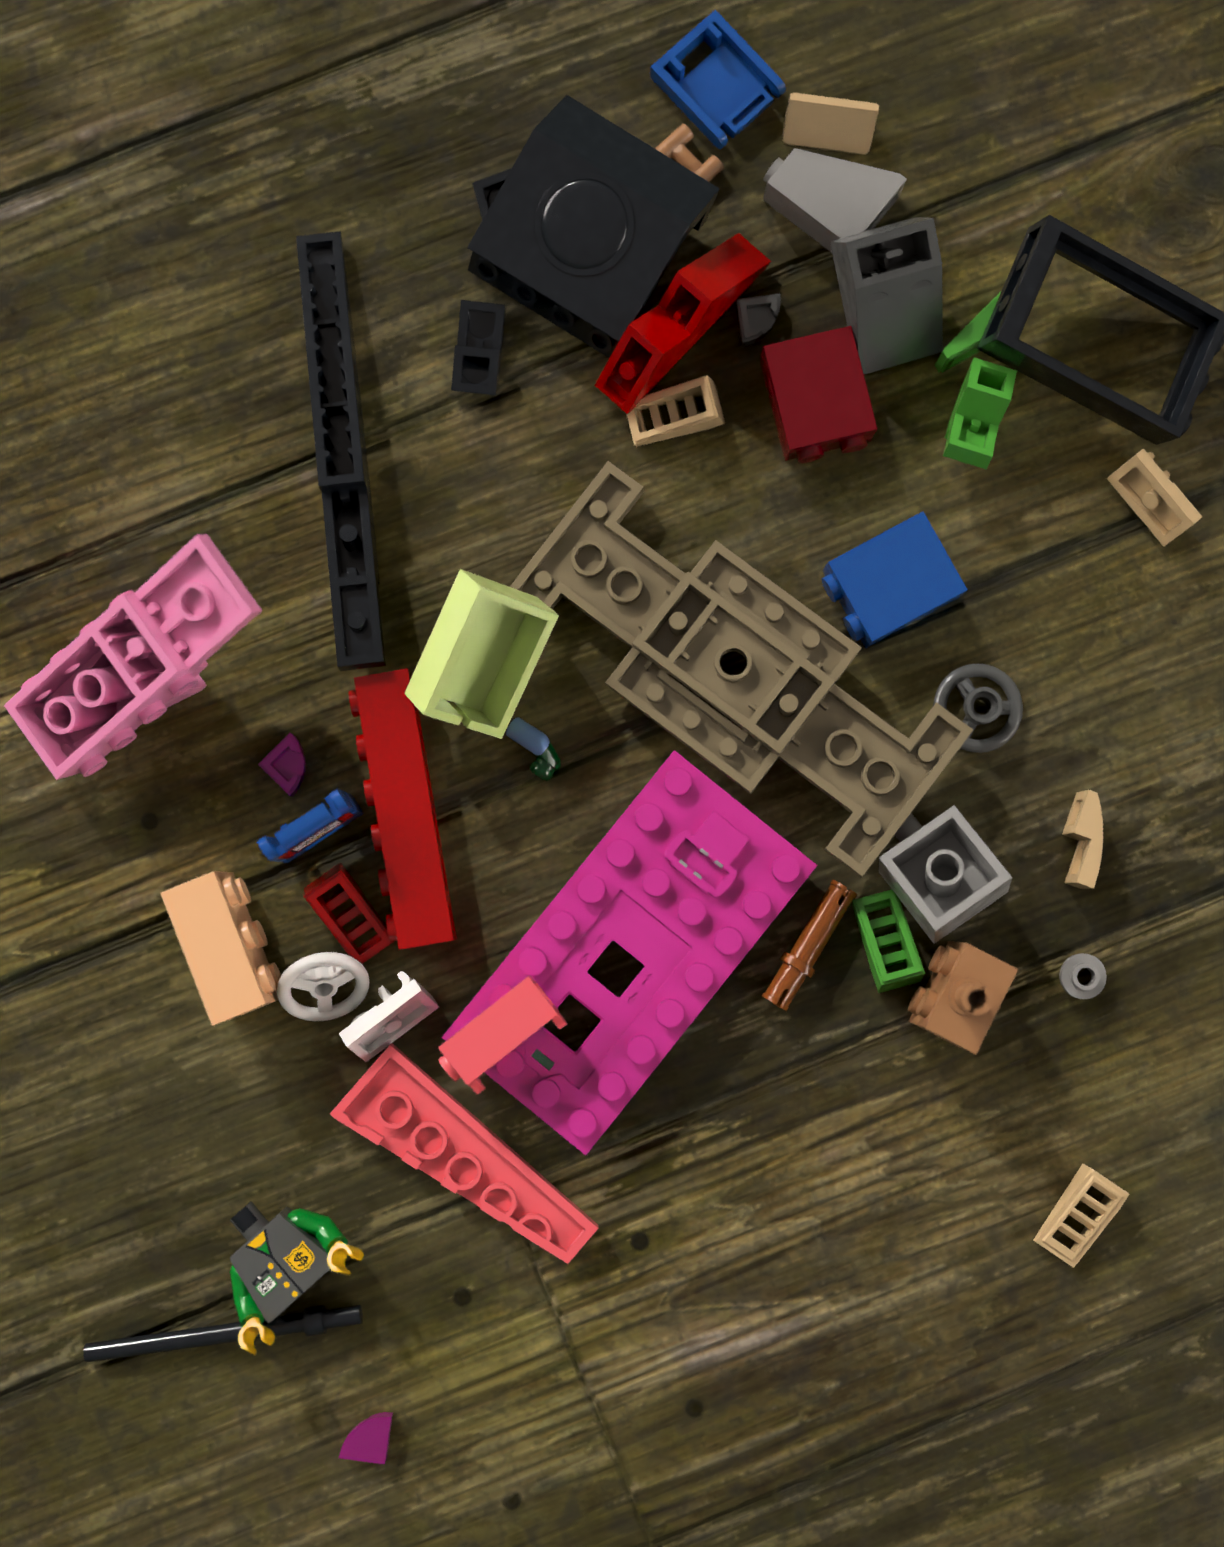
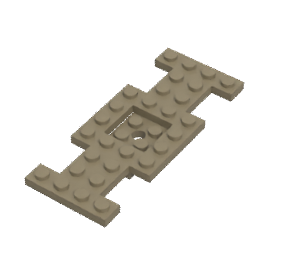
M608 461L510 587L538 597L552 610L563 597L629 646L631 650L605 682L606 686L749 794L754 791L776 760L779 759L852 813L824 850L862 878L973 732V729L936 702L908 739L835 684L862 648L718 541H714L691 572L684 573L619 525L644 493V487ZM738 652L744 656L747 666L741 674L728 675L721 669L720 660L726 653Z

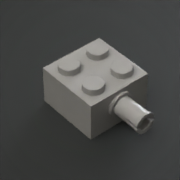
M955 805L925 826H921L911 813L895 833L900 843L879 857L880 875L934 944L1009 891L1012 880L1011 875Z

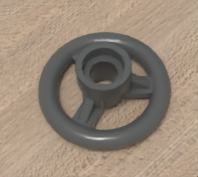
M969 664L955 669L940 683L934 697V704L937 702L947 710L948 697L956 686L964 699L963 708L966 716L962 722L971 727L973 732L979 724L990 723L997 719L999 715H1009L1006 724L997 734L986 739H971L972 732L960 749L974 753L993 751L1005 745L1017 732L1023 715L1022 697L1017 685L1002 670L986 664ZM983 677L994 681L1003 689L1008 701H1002L998 692L992 688L979 687L975 689L969 678ZM975 700H981L985 703L986 712L984 715L975 712L973 707Z

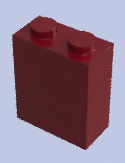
M851 326L763 346L760 364L785 461L797 458L798 463H808L824 457L825 451L840 448L841 453H851L868 446L867 442L871 441L876 433L877 425Z

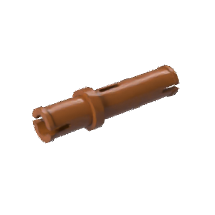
M835 880L830 882L829 888L789 953L784 952L780 960L783 963L765 993L763 992V998L782 1010L788 1011L790 1003L806 977L812 978L816 971L812 968L853 899L857 897L854 891L851 889L847 890L845 885Z

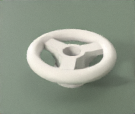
M336 952L316 953L297 960L284 971L277 985V997L285 1011L294 1017L307 1021L332 1020L350 1013L361 1004L369 990V975L365 967L351 956ZM355 978L356 985L351 995L345 1000L332 1005V996L336 994L338 987ZM291 987L309 991L317 999L318 1008L304 1006L295 1001L291 995Z

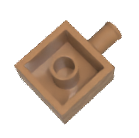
M948 941L946 947L940 945L929 963L928 970L933 973L926 987H918L909 1003L908 1011L912 1012V1015L908 1022L956 1047L977 1054L1018 969L968 943Z

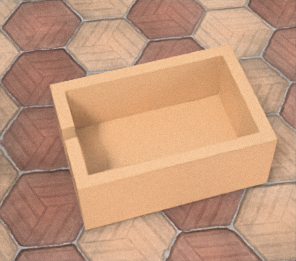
M213 871L160 893L212 1026L278 1001L277 985L281 973L274 962L269 964L263 950V947L268 945L267 938L258 920L252 922L246 904L251 903V898L247 886L241 877L236 879L234 873Z

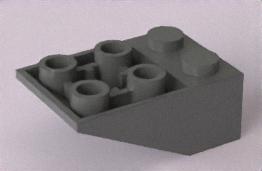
M914 217L830 241L847 326L852 327L864 375L943 351L942 261L934 218Z

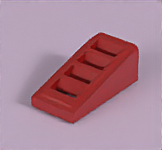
M342 863L337 864L304 888L303 897L347 954L358 960L361 964L393 943L389 940L387 926ZM339 883L343 889L325 901L321 895ZM351 898L355 904L338 916H335L332 910ZM362 913L366 919L346 932L343 926ZM373 927L377 934L357 948L353 941Z

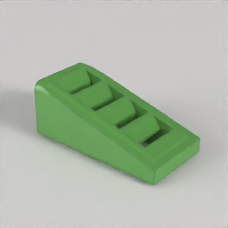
M1001 292L943 349L934 365L938 372L943 373L981 352L977 348Z
M891 889L853 900V910L878 993L920 982L925 975V971L901 902L894 891ZM890 907L891 915L869 921L867 913ZM895 925L897 932L875 938L873 931ZM900 943L902 950L881 956L879 949ZM906 962V969L887 974L885 967Z

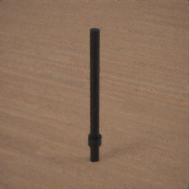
M324 1305L304 1308L303 1313L277 1316L270 1323L264 1318V1322L261 1325L272 1330L275 1336L305 1332L306 1336L326 1334L327 1329L362 1324L363 1313L361 1305L327 1310ZM240 1322L86 1343L83 1350L84 1360L88 1363L237 1342L242 1327ZM258 1334L255 1339L261 1338L260 1334Z

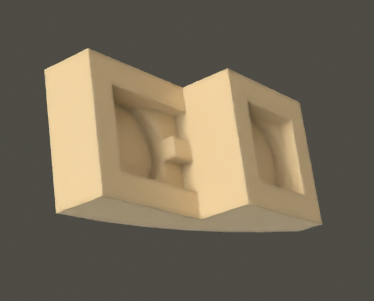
M1085 790L1076 792L1062 835L1079 840L1065 883L1080 889H1094L1102 858L1103 819L1098 793Z

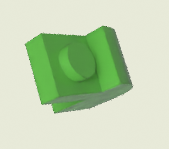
M973 358L950 416L945 434V439L947 440L943 456L987 469L993 456L998 427L1011 402L1017 370Z

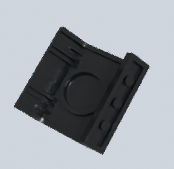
M566 95L532 131L467 247L472 251L468 271L610 358L627 326L640 317L642 310L686 236L692 229L699 231L706 222L719 188Z

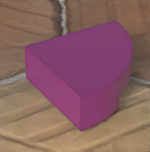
M290 732L258 765L289 796L293 797L304 779L306 770L305 754L298 739Z
M377 1413L357 1424L347 1435L341 1447L339 1459L385 1465L393 1413Z

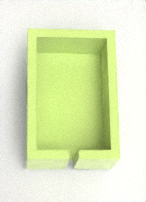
M460 569L404 694L425 716L458 726L462 722L468 729L502 739L559 615L536 596Z

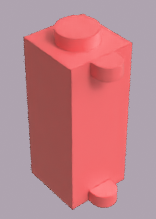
M530 974L440 1045L438 1049L442 1052L443 1056L438 1060L446 1073L455 1082L462 1078L466 1085H469L478 1095L485 1089V1086L478 1078L480 1075L550 1020L559 1029L567 1025V1022Z

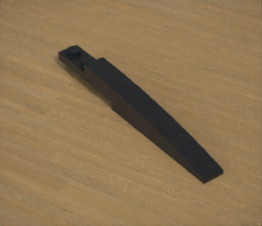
M338 231L296 236L318 485L322 492L337 667L340 671L386 666L378 589V585H380L342 235Z

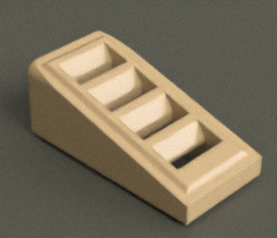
M708 375L648 394L627 414L633 442L636 447L704 431L725 424L715 383ZM702 396L706 412L699 414L695 398ZM684 400L689 417L681 419L677 402ZM662 405H667L671 423L664 425L659 407ZM645 409L650 410L654 429L648 431L646 430L641 411Z
M1082 1163L1033 1241L1074 1268L1120 1210L1129 1193ZM1091 1186L1105 1194L1101 1202L1086 1193ZM1079 1201L1095 1210L1091 1218L1075 1208ZM1068 1215L1085 1226L1081 1233H1078L1064 1223ZM1057 1230L1075 1241L1071 1249L1052 1237Z

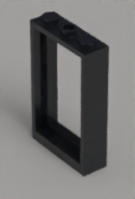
M1048 215L1028 228L977 349L1158 445L1180 438L1192 422L1191 410L1197 396L1202 393L1209 381V373L1207 372L1213 357L1224 344V312L1055 217ZM1055 253L1194 329L1159 415L1019 340Z

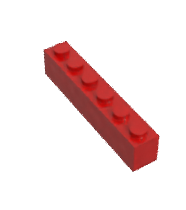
M408 668L354 677L356 690L348 692L353 717H360L363 734L356 735L359 759L361 762H368L370 779L363 780L365 798L368 807L375 806L378 824L371 825L373 846L375 851L383 852L385 869L378 870L382 896H390L393 914L386 915L387 932L390 942L397 941L399 950L457 939L419 709L404 694L413 675Z

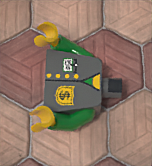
M251 1201L230 1219L231 1223L247 1240L230 1257L232 1263L230 1278L233 1299L242 1327L238 1336L241 1348L256 1355L257 1350L254 1347V1340L258 1334H260L264 1343L272 1345L275 1341V1334L269 1328L261 1325L264 1322V1318L270 1323L330 1269L337 1273L350 1275L351 1272L345 1266L347 1255L355 1260L361 1261L363 1259V1251L358 1247L348 1245L346 1237L329 1216L302 1208L292 1210L285 1207L271 1221H268Z

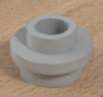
M1084 953L1072 955L1061 966L1059 973L1060 983L1066 993L1074 998H1093L1103 990L1106 984L1107 975L1105 967L1093 955ZM1082 968H1087L1091 973V979L1086 985H1081L1077 979V974Z

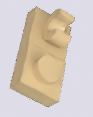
M1143 448L1112 473L1107 480L1164 547L1199 521L1202 515L1176 484L1170 481L1168 470L1163 472L1154 462L1153 458L1155 455L1152 452H1146Z

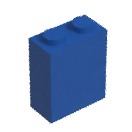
M924 511L829 561L822 570L825 577L821 579L829 598L833 602L839 600L847 614L843 621L850 636L854 641L861 639L865 648L952 602L968 590Z

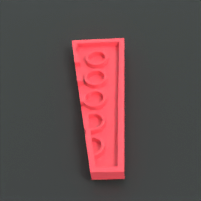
M393 1043L387 1047L330 1113L339 1122L376 1145L383 1146L402 1158L403 1162L416 1170L423 1171L439 1181L443 1187L451 1192L460 1194L479 1206L480 1210L496 1220L508 1224L514 1231L567 1264L598 1230L596 1222Z

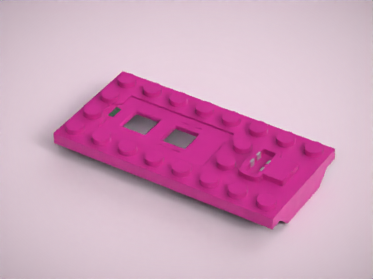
M674 750L442 1038L447 1041L530 974L557 1008L568 995L573 996L601 1020L577 1051H573L542 1026L484 1073L584 1155H587L818 865ZM611 941H615L644 965V968L620 997L614 995L588 973L590 967Z

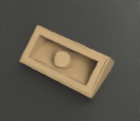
M793 92L790 94L786 111L783 143L848 153L868 154L879 105L877 103Z

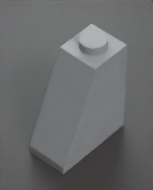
M794 148L784 161L780 157L777 158L763 178L767 183L763 201L832 253L830 241L874 229L899 198L907 179L900 173Z

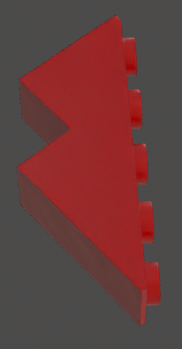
M737 233L677 271L660 303L627 326L597 379L595 386L626 414L630 413L642 398L652 390L769 266L771 260L740 233Z

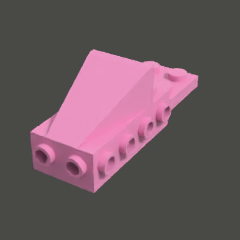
M208 534L196 535L136 592L129 590L112 600L109 605L110 607L102 615L83 627L79 632L80 635L73 642L54 654L50 659V663L37 675L25 681L21 686V690L4 705L56 780L80 773L84 777L96 773L107 764L106 755L112 750L122 749L137 737L134 731L140 725L153 722L162 716L168 707L202 691L207 685L199 673L208 666L206 660L262 611Z

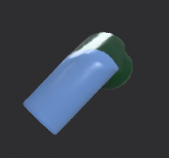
M515 718L507 728V737L537 757L531 763L530 771L544 781L550 780L555 770L559 771L560 757L546 734L521 718Z

